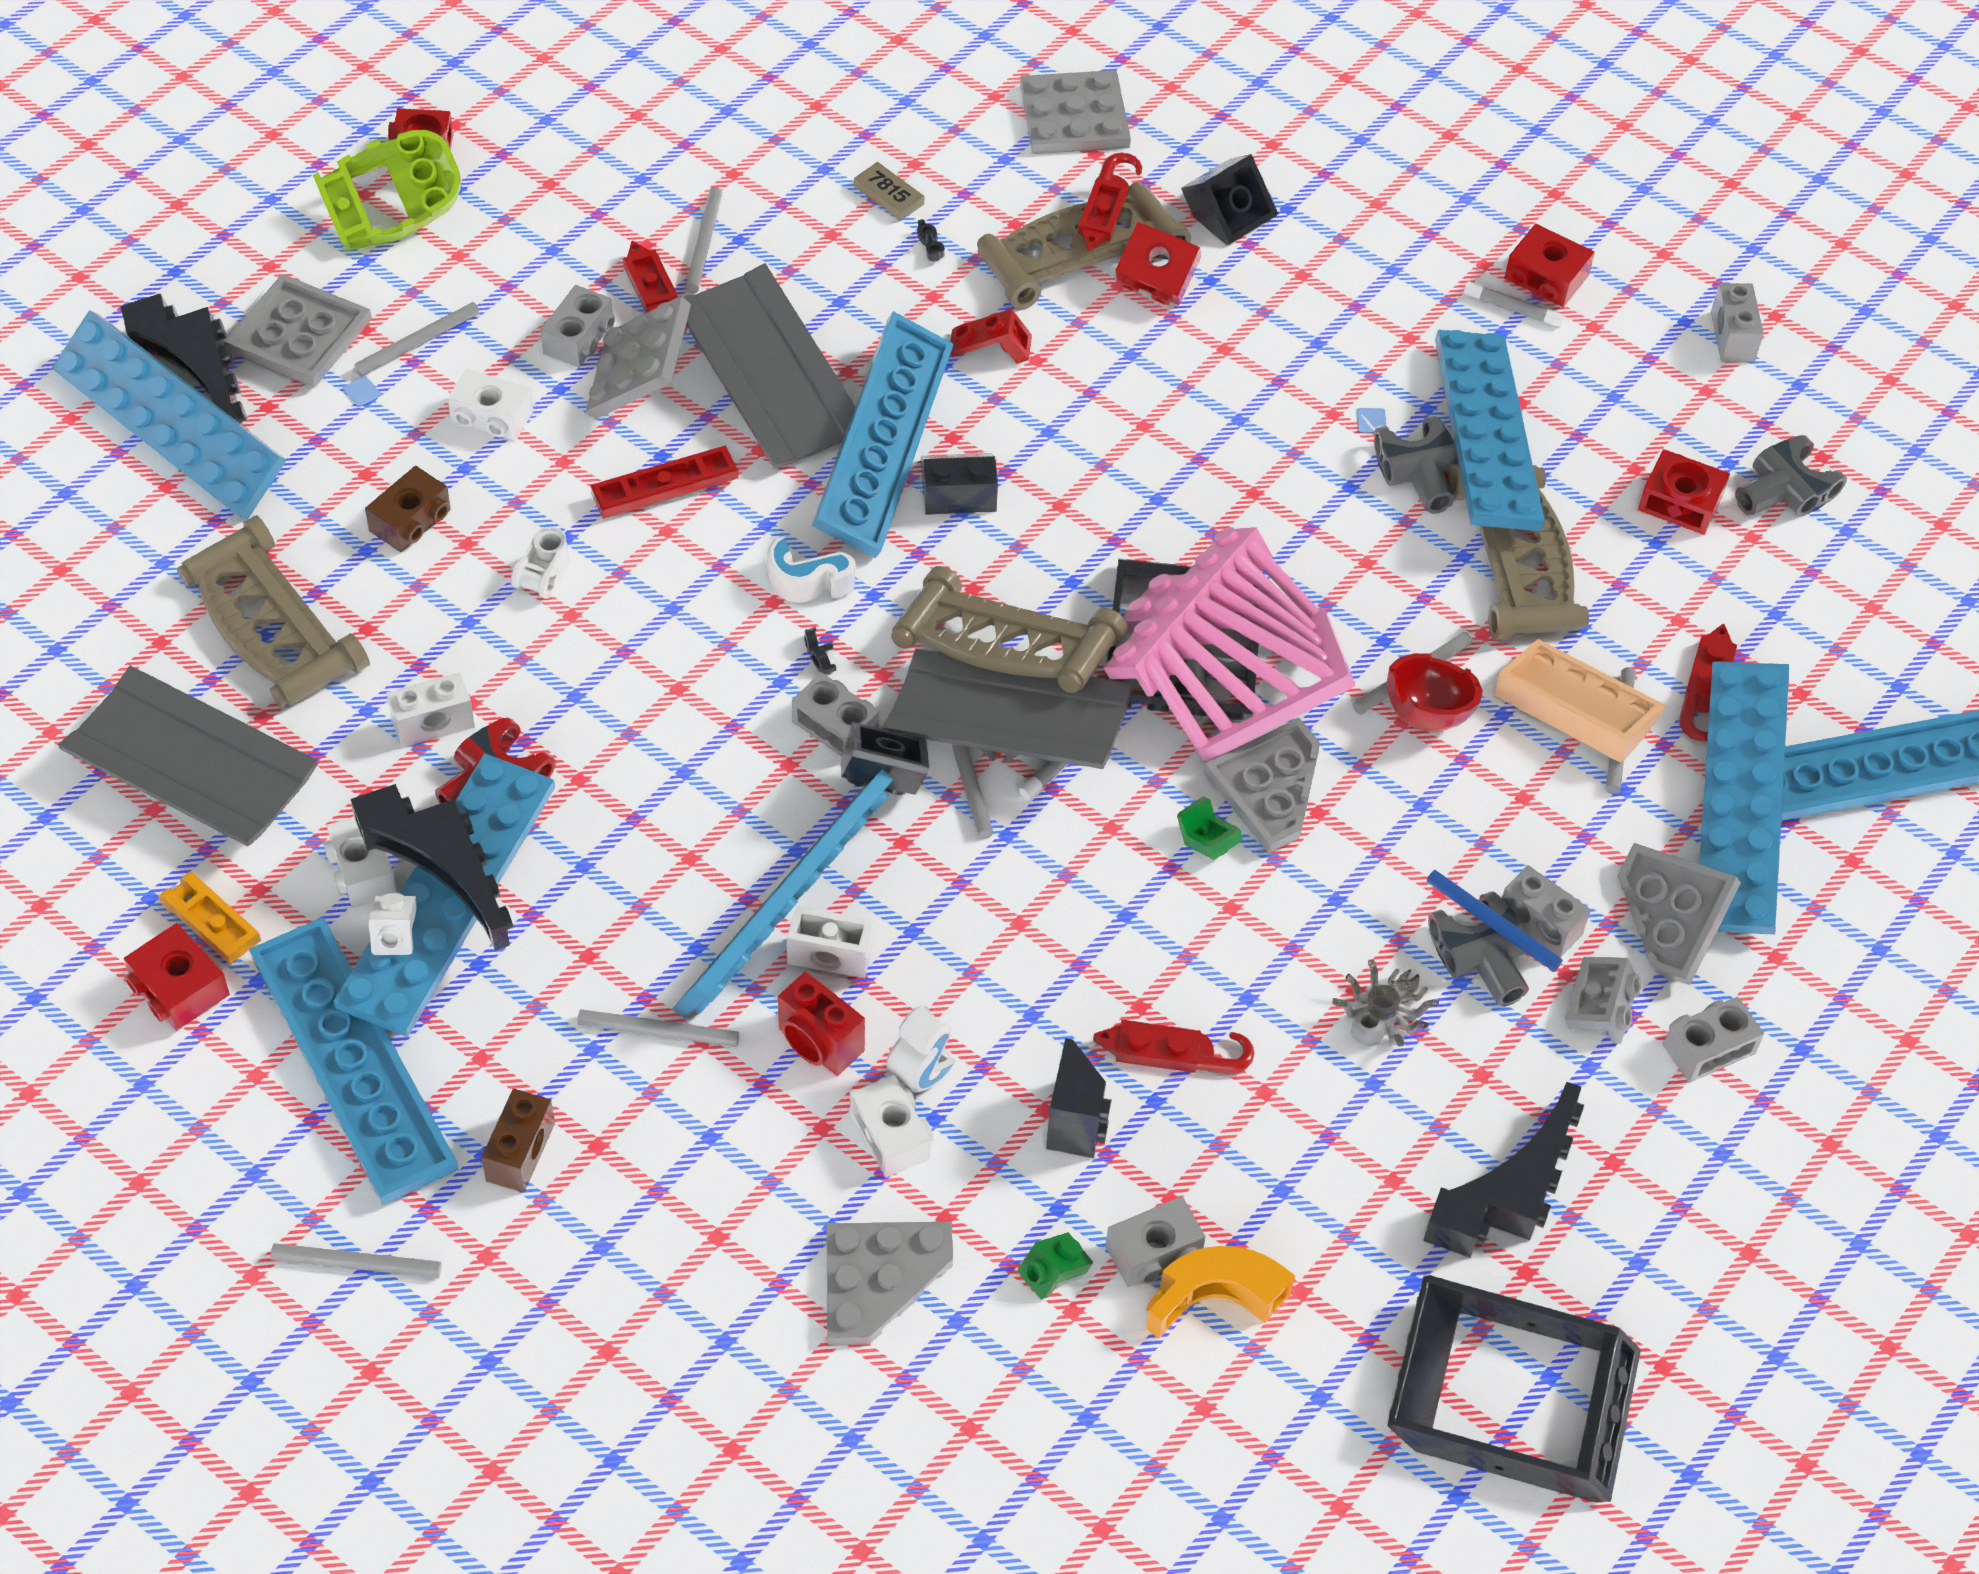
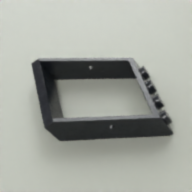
M1118 558L1112 610L1120 614L1124 575L1151 578L1162 574L1184 575L1192 566ZM1250 639L1249 651L1258 657L1259 643ZM1116 646L1109 649L1107 662L1114 656L1113 652ZM1248 669L1246 686L1255 693L1256 674ZM1105 672V679H1110ZM1132 690L1127 707L1132 708V702L1147 703V710L1169 712L1170 708L1161 693L1147 696L1144 691ZM1181 696L1192 715L1207 716L1194 697ZM1214 699L1229 719L1244 720L1245 714L1253 715V712L1242 702Z
M1432 1275L1423 1276L1420 1292L1416 1300V1309L1411 1329L1407 1337L1402 1366L1398 1374L1392 1407L1389 1411L1387 1426L1415 1452L1591 1502H1611L1641 1349L1619 1327ZM1460 1313L1600 1351L1576 1468L1433 1428Z

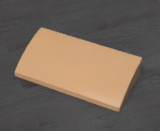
M1537 639L1499 672L1494 696L1620 763L1640 744L1665 708V704L1540 639Z

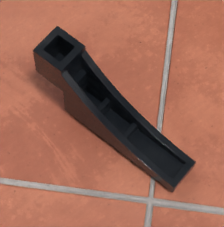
M161 293L120 306L126 333L130 339L147 352L175 364L191 375L208 392L215 405L242 426L243 422L248 421L242 402L237 401L236 394L241 393L238 380L234 373L230 374L229 367L234 366V362L228 346L223 345L222 340L227 338L225 327L220 318L214 319L208 307L179 316L173 304L168 306Z
M396 784L350 799L354 818L367 851L378 849L387 852L431 874L453 891L471 910L485 930L495 951L510 946L507 930L514 928L511 916L506 905L499 907L495 898L500 897V892L493 874L485 875L482 866L487 865V861L481 844L479 842L472 844L469 836L474 834L471 820L466 811L463 813L459 812L454 799L414 812L409 796L401 798Z
M1566 1081L1560 1098L1544 1125L1509 1160L1489 1173L1462 1186L1450 1190L1441 1187L1423 1241L1471 1258L1476 1243L1484 1246L1490 1227L1527 1240H1531L1535 1226L1544 1228L1551 1208V1204L1544 1202L1546 1193L1555 1194L1563 1172L1555 1168L1557 1160L1559 1158L1566 1161L1574 1137L1566 1135L1569 1125L1578 1126L1585 1104L1577 1102L1582 1086Z

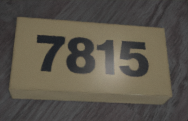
M878 161L854 177L855 188L900 221L924 205L925 196Z

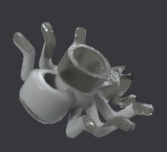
M1369 959L1371 990L1368 996H1365L1360 991L1358 981L1350 973L1345 976V979L1352 986L1355 999L1358 1002L1366 1003V1006L1354 1010L1350 1002L1338 998H1333L1332 1004L1344 1008L1347 1017L1353 1019L1351 1033L1358 1043L1366 1046L1379 1044L1385 1036V1030H1387L1390 1044L1403 1047L1405 1042L1402 1036L1395 1032L1394 1024L1396 1021L1409 1034H1413L1418 1028L1426 1030L1429 1027V1023L1416 1020L1413 1024H1409L1398 1011L1419 1018L1429 1008L1438 1006L1439 1000L1424 1001L1417 1009L1405 1005L1410 1000L1420 1001L1428 992V987L1424 986L1418 994H1415L1419 987V974L1408 979L1411 974V969H1409L1395 980L1399 974V969L1396 968L1388 978V985H1379L1376 962L1374 959Z

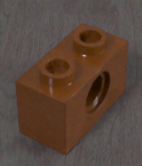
M416 465L365 507L369 532L400 553L410 544L416 543L424 532L436 522L443 520L451 510L447 485Z
M512 1089L481 1157L486 1182L525 1193L555 1126L552 1099Z

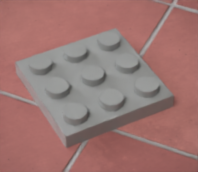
M1117 70L1020 76V90L1032 154L1130 148L1131 136Z
M281 274L224 340V346L227 345L232 354L316 387L372 320L371 310Z
M680 296L668 303L664 302L654 310L643 315H637L631 321L619 327L611 328L605 334L601 356L596 364L597 370L594 382L589 390L586 412L594 419L600 418L671 384L691 304L684 297Z

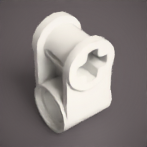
M550 526L537 531L525 553L514 566L511 575V586L513 588L520 589L524 587L538 592L539 596L544 599L551 597L559 579L570 562L566 535L561 529Z

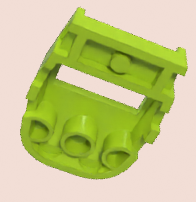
M413 130L398 134L397 139L381 143L378 139L366 144L367 149L352 157L348 154L336 161L339 168L321 177L319 172L313 175L345 251L398 241L435 221L453 207L460 192L461 175L449 145L441 136L428 130ZM386 166L409 219L388 229H373L352 178Z

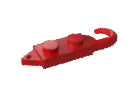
M1114 153L1107 157L1098 178L1095 180L1078 225V234L1082 235L1088 252L1105 241L1111 242L1128 196L1129 184L1127 181L1113 174L1116 166L1128 163L1134 166L1136 175L1142 174L1143 167L1141 161L1130 153Z
M631 241L628 255L623 258V265L645 313L656 309L664 302L668 303L678 298V294L656 249L648 250L637 242ZM687 326L685 327L684 335L688 330Z
M1721 624L1707 636L1701 635L1679 715V724L1683 733L1696 741L1707 742L1708 731H1701L1696 728L1694 718L1696 711L1709 713L1713 662H1733L1738 644L1732 642L1725 624Z
M1121 1019L1120 1025L1093 1034V1041L1116 1056V1062L1192 1073L1200 1070L1222 1074H1238L1252 1064L1255 1056L1251 1041L1244 1035L1236 1032L1229 1033V1038L1237 1041L1243 1048L1242 1055L1236 1059L1214 1056L1212 1041L1207 1035L1201 1033V1030Z

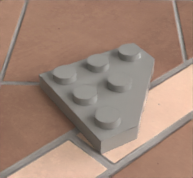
M1298 717L1205 764V775L1268 854L1301 836L1320 742Z
M1633 843L1617 877L1630 906L1629 910L1638 934L1643 941L1649 964L1656 974L1690 985L1741 882L1736 876Z
M952 1221L826 1223L827 1345H870L882 1334V1329L897 1315L901 1316L924 1294L925 1288L938 1276L942 1277L953 1267Z

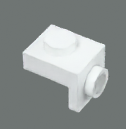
M399 893L375 896L368 919L372 954L409 955L412 953V926L417 911L416 896H403Z

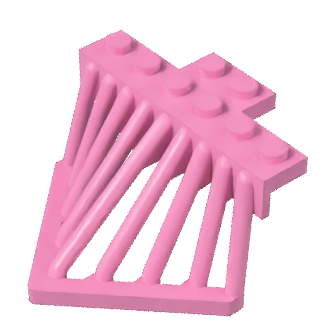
M1257 527L1225 528L1217 533L1215 541L1209 548L1196 557L1195 564L1186 574H1162L1152 579L1148 585L1149 588L1140 598L1129 605V610L1123 616L1128 626L1127 633L1133 634L1124 644L1114 650V656L1103 667L1110 679L1137 678L1147 696H1153L1159 690L1202 760H1214L1355 686V681L1334 627L1324 607L1317 608L1272 559L1273 556ZM1261 571H1265L1267 575L1278 585V587H1276ZM1244 599L1249 600V601H1250L1251 603H1253L1255 606H1253L1252 604H1250L1249 602H1247V601L1244 600ZM1218 629H1233L1318 676L1321 681L1310 687H1298L1288 677ZM1202 645H1215L1280 690L1287 698L1273 706L1265 705L1255 693ZM1183 660H1196L1251 710L1254 716L1240 723L1232 722ZM1170 675L1178 677L1221 733L1209 739L1206 738L1169 679Z

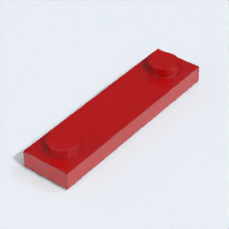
M726 445L591 484L590 490L602 519L739 479L738 469Z

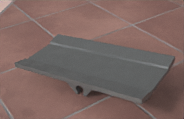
M766 263L728 282L695 295L684 296L691 304L686 323L688 330L774 469L793 464L842 443L855 404Z
M915 648L908 674L882 729L930 741L978 748L990 760H995L997 752H1002L1006 754L1004 758L1006 763L1020 755L1104 769L1126 713L1133 686L1129 682L1090 677L1081 690L1075 693H1068L1059 686L1058 678L1028 677L1000 673L958 661L940 652Z
M131 665L119 679L112 692L81 726L58 744L60 750L247 847L266 831L306 784L318 765L317 759Z

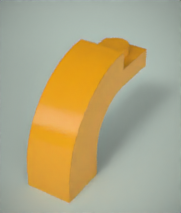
M1214 1246L1195 1250L1178 1258L1163 1270L1160 1290L1152 1297L1146 1307L1148 1311L1146 1329L1159 1339L1190 1306L1210 1298L1234 1301L1265 1323L1291 1295L1295 1275L1275 1260L1250 1249L1234 1246Z

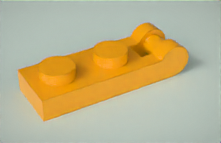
M188 872L180 878V884L174 889L167 888L158 895L159 901L168 912L174 913L230 965L261 941L259 932L193 872ZM191 895L192 898L185 902L184 900Z

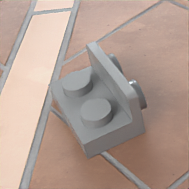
M1583 956L1565 1016V1022L1569 1029L1607 1031L1613 1044L1622 1043L1625 1030H1628L1632 1023L1631 1008L1634 998L1639 996L1641 990L1640 977L1638 974H1635L1629 958Z

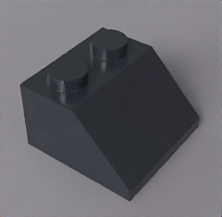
M1252 154L1230 158L1181 187L1193 217L1225 245L1235 242L1279 215Z
M992 453L920 455L925 515L997 512L998 477L996 459Z
M852 722L840 762L841 777L846 778L851 784L866 786L883 769L893 778V781L887 786L885 791L894 795H905V793L916 795L930 768L926 739Z
M1065 1038L1049 1110L1046 1149L1094 1158L1097 1143L1105 1144L1112 1099L1105 1098L1106 1081L1073 1039Z

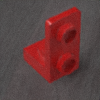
M1011 308L954 327L950 342L954 344L951 355L955 357L999 342L1003 351L1008 352L1016 364L1029 360L1032 334Z

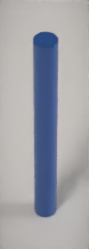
M1436 869L1429 874L1426 880L1428 884L1552 972L1559 968L1563 961L1559 956Z

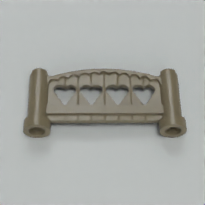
M1135 182L1129 186L1128 196L1121 212L1132 216L1131 227L1124 228L1117 225L1111 242L1105 241L1090 252L1086 249L1082 235H1079L1076 230L1087 202L1042 216L1002 239L990 233L984 234L977 241V251L1005 288V296L1015 309L1023 310L1031 307L1039 299L1042 291L1039 283L1123 254L1137 221L1189 243L1191 242V233L1182 222L1173 219L1147 185ZM1063 233L1072 236L1070 249H1065L1046 241L1048 238H1058ZM1031 244H1039L1042 246L1041 259L1036 260L1018 253L1016 250L1020 248L1026 249Z
M1452 464L1448 474V484L1455 496V500L1465 499L1459 464ZM1533 465L1545 518L1542 531H1535L1533 535L1539 542L1533 544L1510 535L1516 529L1479 526L1501 603H1492L1489 608L1488 625L1493 640L1511 639L1513 634L1580 631L1582 628H1587L1589 624L1588 608L1574 603L1575 579L1570 547L1556 513L1540 490L1545 487L1546 473L1543 467H1537V465ZM1531 552H1538L1544 557L1542 564L1546 566L1547 571H1538L1518 563V561ZM1540 580H1547L1553 586L1550 592L1556 596V599L1549 600L1526 590Z
M258 515L244 521V527L182 561V565L176 568L178 575L187 587L193 584L199 586L206 610L216 629L229 647L251 668L275 684L269 690L280 708L286 705L290 707L352 670L358 673L370 666V660L359 640L352 633H349L336 642L265 553L275 547V542L269 529ZM247 575L240 589L234 595L224 594V586L217 584L218 579L221 577ZM266 599L258 614L252 619L243 618V610L235 608V605L241 600ZM285 623L276 639L271 643L262 642V635L254 632V628L260 624ZM304 647L291 667H282L280 665L281 659L272 655L279 648Z
M935 566L923 579L922 590L892 628L891 639L895 645L903 649L915 645L917 641L922 642L958 661L991 671L1028 677L1058 678V684L1064 691L1075 693L1085 686L1109 649L1121 642L1127 633L1128 626L1125 619L1118 612L1109 608L1098 609L1089 620L1088 625L961 593L962 583L957 574L947 567ZM953 618H962L963 629L959 633L953 634L949 633L946 629H935L936 626ZM987 626H995L996 638L991 642H983L980 638H968L970 634ZM1022 634L1028 635L1030 646L1024 651H1017L1013 647L1001 646V644ZM1055 643H1061L1063 656L1060 659L1051 660L1045 655H1034L1037 651Z

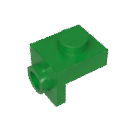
M1202 796L1177 814L1184 844L1212 860L1226 854L1231 848L1243 841L1240 828L1215 816L1211 800L1205 796Z
M1067 1232L1035 1242L1018 1267V1273L1042 1300L1051 1295L1059 1282L1086 1274L1094 1262L1082 1249L1080 1243Z

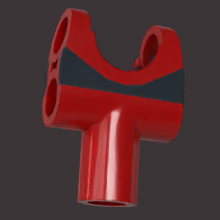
M502 718L481 728L457 747L454 753V760L464 771L437 788L435 795L440 804L452 799L456 801L484 753L549 778L555 770L556 761L547 752H540L536 755L531 754L521 758L507 755L506 753L510 750L509 747L518 739L521 728L512 718Z

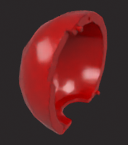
M1413 653L1399 657L1389 666L1387 688L1390 702L1396 714L1404 722L1416 729L1444 732L1461 725L1477 710L1481 702L1483 689L1478 678L1471 672V669L1466 667L1464 670L1449 661L1431 657L1432 653Z

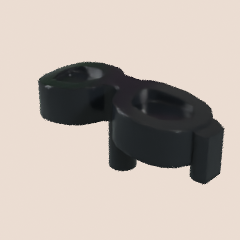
M924 219L917 220V236L921 244L926 246L928 260L933 262L939 261L945 256V247L943 243L937 241V229L931 224H925Z
M816 626L805 629V647L817 670L824 674L836 671V665H831L826 654L827 651L834 649L833 644L828 643L818 646Z

